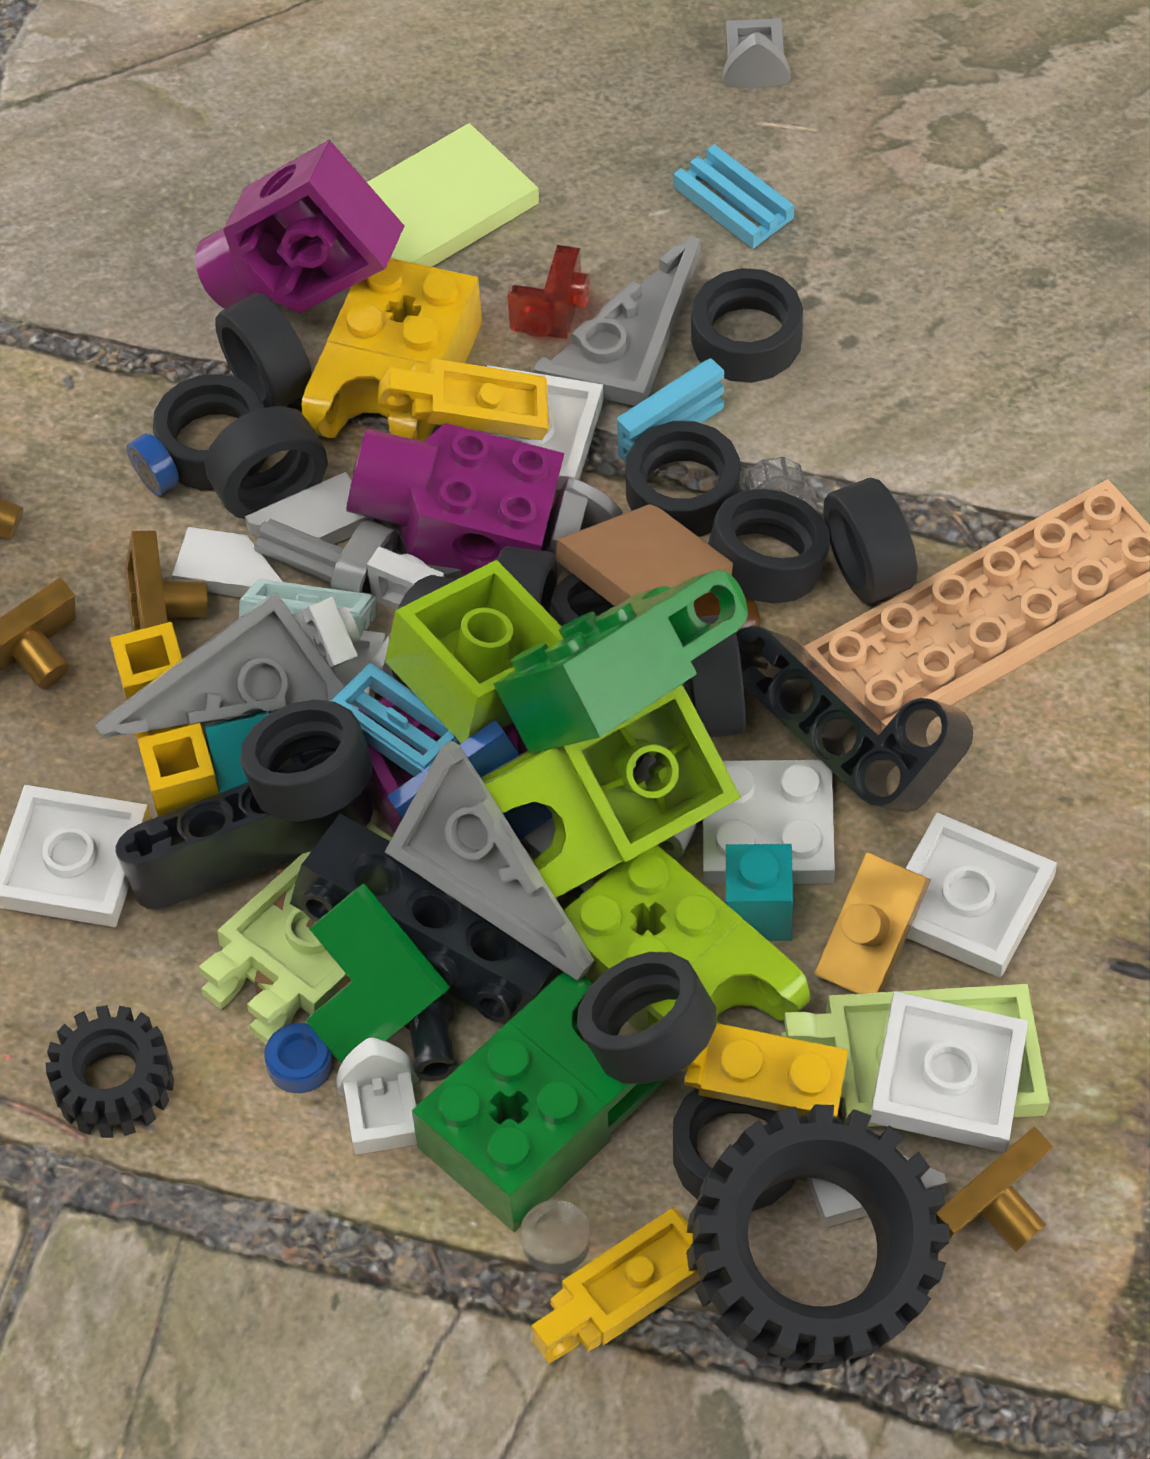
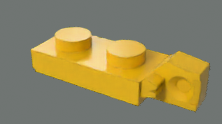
M432 358L429 365H414L412 370L388 367L378 385L379 407L404 413L412 411V418L419 421L426 420V423L437 425L448 423L476 431L541 441L549 430L547 378L545 376Z
M716 1023V1028L707 1047L690 1065L680 1071L686 1072L684 1085L699 1089L698 1095L775 1111L796 1107L799 1116L807 1115L815 1104L834 1105L833 1118H836L848 1049Z
M675 1207L669 1209L562 1280V1290L550 1299V1304L554 1310L531 1325L533 1331L532 1343L548 1364L572 1351L580 1343L588 1352L598 1347L601 1343L605 1345L701 1280L698 1269L689 1271L686 1252L693 1243V1233H686L688 1222Z

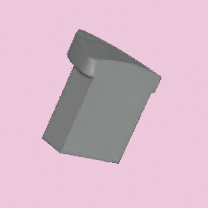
M782 18L726 21L727 61L722 72L724 85L737 88L779 86L790 82V67L784 55Z
M568 478L550 510L541 551L553 552L556 557L557 539L620 516L623 512L612 499L600 490L576 478ZM558 562L557 578H559L564 569V566Z

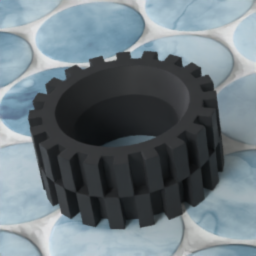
M815 1104L805 1116H798L796 1107L778 1111L768 1124L763 1125L759 1120L745 1129L733 1145L729 1144L703 1181L696 1195L699 1197L697 1203L689 1215L686 1232L693 1233V1243L686 1252L689 1271L698 1269L701 1279L700 1284L695 1289L696 1294L703 1307L713 1303L721 1314V1317L714 1324L727 1337L736 1330L749 1340L744 1348L746 1352L759 1359H762L768 1352L781 1356L779 1366L796 1370L800 1369L806 1362L817 1363V1371L834 1369L846 1360L853 1359L854 1362H857L872 1355L906 1329V1326L921 1314L932 1299L927 1296L929 1291L941 1281L946 1262L938 1260V1254L949 1244V1224H937L936 1213L945 1205L940 1186L926 1190L921 1180V1177L930 1166L920 1152H917L907 1160L896 1149L905 1137L890 1125L879 1136L867 1129L872 1115L853 1109L845 1120L833 1118L834 1105ZM794 1178L821 1179L843 1188L862 1205L875 1231L877 1259L873 1275L867 1287L860 1295L837 1305L811 1306L785 1297L764 1279L750 1251L748 1225L755 1201L771 1186Z

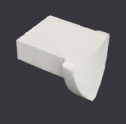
M368 1038L355 1047L341 1064L336 1078L338 1095L346 1097L355 1155L417 1145L411 1111L416 1107L412 1084L419 1081L414 1070L415 1063L400 1048L377 1038Z

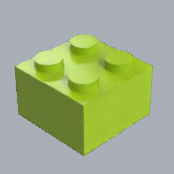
M495 560L395 610L385 662L460 743H463L494 720L497 721L501 728L513 723L493 683L515 670L510 660L521 652L543 642H546L548 647L562 640L563 638L559 632L561 626L500 562Z

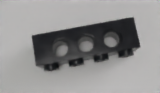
M340 813L301 864L290 901L292 906L303 911L310 919L317 922L364 883L449 985L450 988L446 992L477 1009L485 1018L504 1025L557 977L560 970L558 967L387 854L385 850L390 843L389 840Z

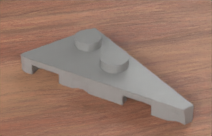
M689 236L684 243L672 247L659 258V269L640 285L632 281L601 308L597 317L585 321L572 332V343L551 361L542 357L536 362L533 369L534 373L603 384L604 399L636 406L647 399L701 254V238Z
M273 593L92 724V726L101 738L127 735L243 714L276 710L291 703L313 699L332 700L344 686L277 593Z
M453 741L443 745L385 852L578 981L589 971L594 962L593 957L461 746Z

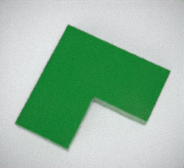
M364 883L309 928L351 979L348 985L305 1020L341 1064L348 1054L364 1040L377 1038L386 1041L450 988Z

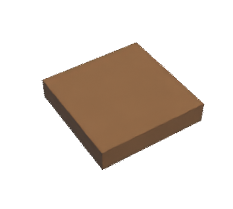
M650 504L557 539L556 561L614 606L621 604L635 594L661 586L673 588L692 577L716 570H724L732 576L733 562L659 507Z

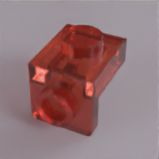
M557 245L544 289L521 285L510 286L507 300L509 324L512 331L526 333L535 337L568 338L576 307L585 308L590 289V274L581 272L580 248Z

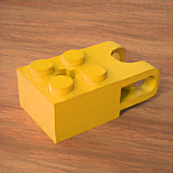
M390 258L386 269L351 286L302 398V415L308 420L316 435L335 438L350 418L362 413H379L388 418L391 434L422 442L432 434L435 424L426 423V420L419 421L412 418V411L404 413L379 407L378 385L388 367L412 370L414 365H429L432 358L466 363L483 323L478 277Z

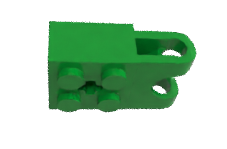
M716 570L692 577L673 588L661 586L635 594L596 617L594 612H590L567 623L559 629L563 639L548 647L547 643L543 642L521 652L510 660L515 670L493 683L530 754L601 738L695 676L697 673L691 661L738 631L745 623L748 616L745 596L738 582L724 570ZM708 591H711L719 598L720 614L714 624L702 622L696 615L693 606L694 601Z
M563 972L411 1110L418 1148L513 1232L518 1230L610 1142L609 1135L667 1079L647 1084L621 1083L605 1074L587 1043L580 1039L581 1033L577 1027L578 1008L588 988L593 984L586 976L577 981Z

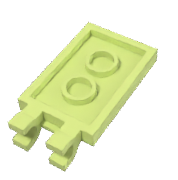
M470 123L367 182L405 225L391 258L430 267L435 266L539 204V188Z
M371 822L366 826L367 829L391 841L392 837ZM310 852L301 854L217 930L219 945L223 949L210 956L199 966L200 975L209 981L201 988L202 996L220 1010L235 998L243 987L246 978L254 983L257 970L274 982L273 985L258 983V986L263 991L247 1004L248 1012L257 1018L249 1025L250 1033L264 1044H267L269 1038L278 1029L291 1024L295 1013L300 1007L312 1015L336 995L338 990L348 980H351L306 926L310 918L303 911L290 904L301 864ZM286 892L283 910H281L273 903Z
M1028 984L896 991L1027 1020L1028 1027L1013 1118L1046 1116L1050 1101ZM894 992L829 995L826 1006L827 1013L813 1014L810 1012L785 1013L784 1023L786 1032H781V1036L848 1049L838 1109L841 1110L843 1120L847 1118L853 1109L870 1115L888 1013ZM869 1122V1124H868L867 1127L883 1126V1125H879V1124H875V1123H870V1122Z

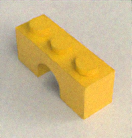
M172 622L110 637L126 700L182 660ZM199 722L135 733L158 817L219 793L215 773Z

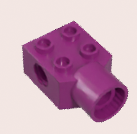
M327 140L244 187L225 226L203 238L197 245L195 251L196 271L205 291L224 309L255 293H261L300 314L386 269L405 225L330 140Z
M448 423L443 424L423 442L366 428L350 486L346 512L397 524L408 554L417 557L427 565L461 569V574L467 575L497 560L501 550L506 546L541 550L564 453Z

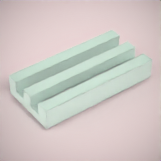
M258 579L240 599L239 603L240 618L270 595L277 593L290 612L295 615L302 612L308 606L333 596L338 609L344 606L349 609L361 637L364 629H367L370 621H373L376 617L377 597H374L373 594Z

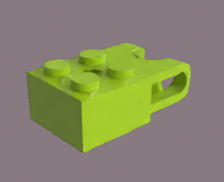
M682 684L601 738L532 754L527 751L481 777V780L502 813L531 802L544 804L551 811L555 826L551 845L534 859L533 863L555 898L616 864L633 859L741 798ZM642 754L650 758L655 756L656 762L648 768L651 778L647 782L633 776L636 760Z
M658 845L627 862H620L563 910L594 959L592 966L585 975L593 983L606 970L626 958L647 952H672L688 960L716 1006V1023H719L717 1017L720 1013L734 1006H754L774 1019L784 1021L785 1013L799 1012L810 1001L809 987L803 972L786 955ZM667 999L650 1004L635 1013L627 1022L638 1032L644 1031L661 1021L673 1008L676 1000Z

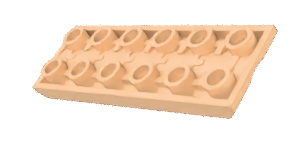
M1107 479L921 581L911 589L901 592L805 645L804 649L886 726L906 703L917 698H928L952 705L1149 594L1150 524Z

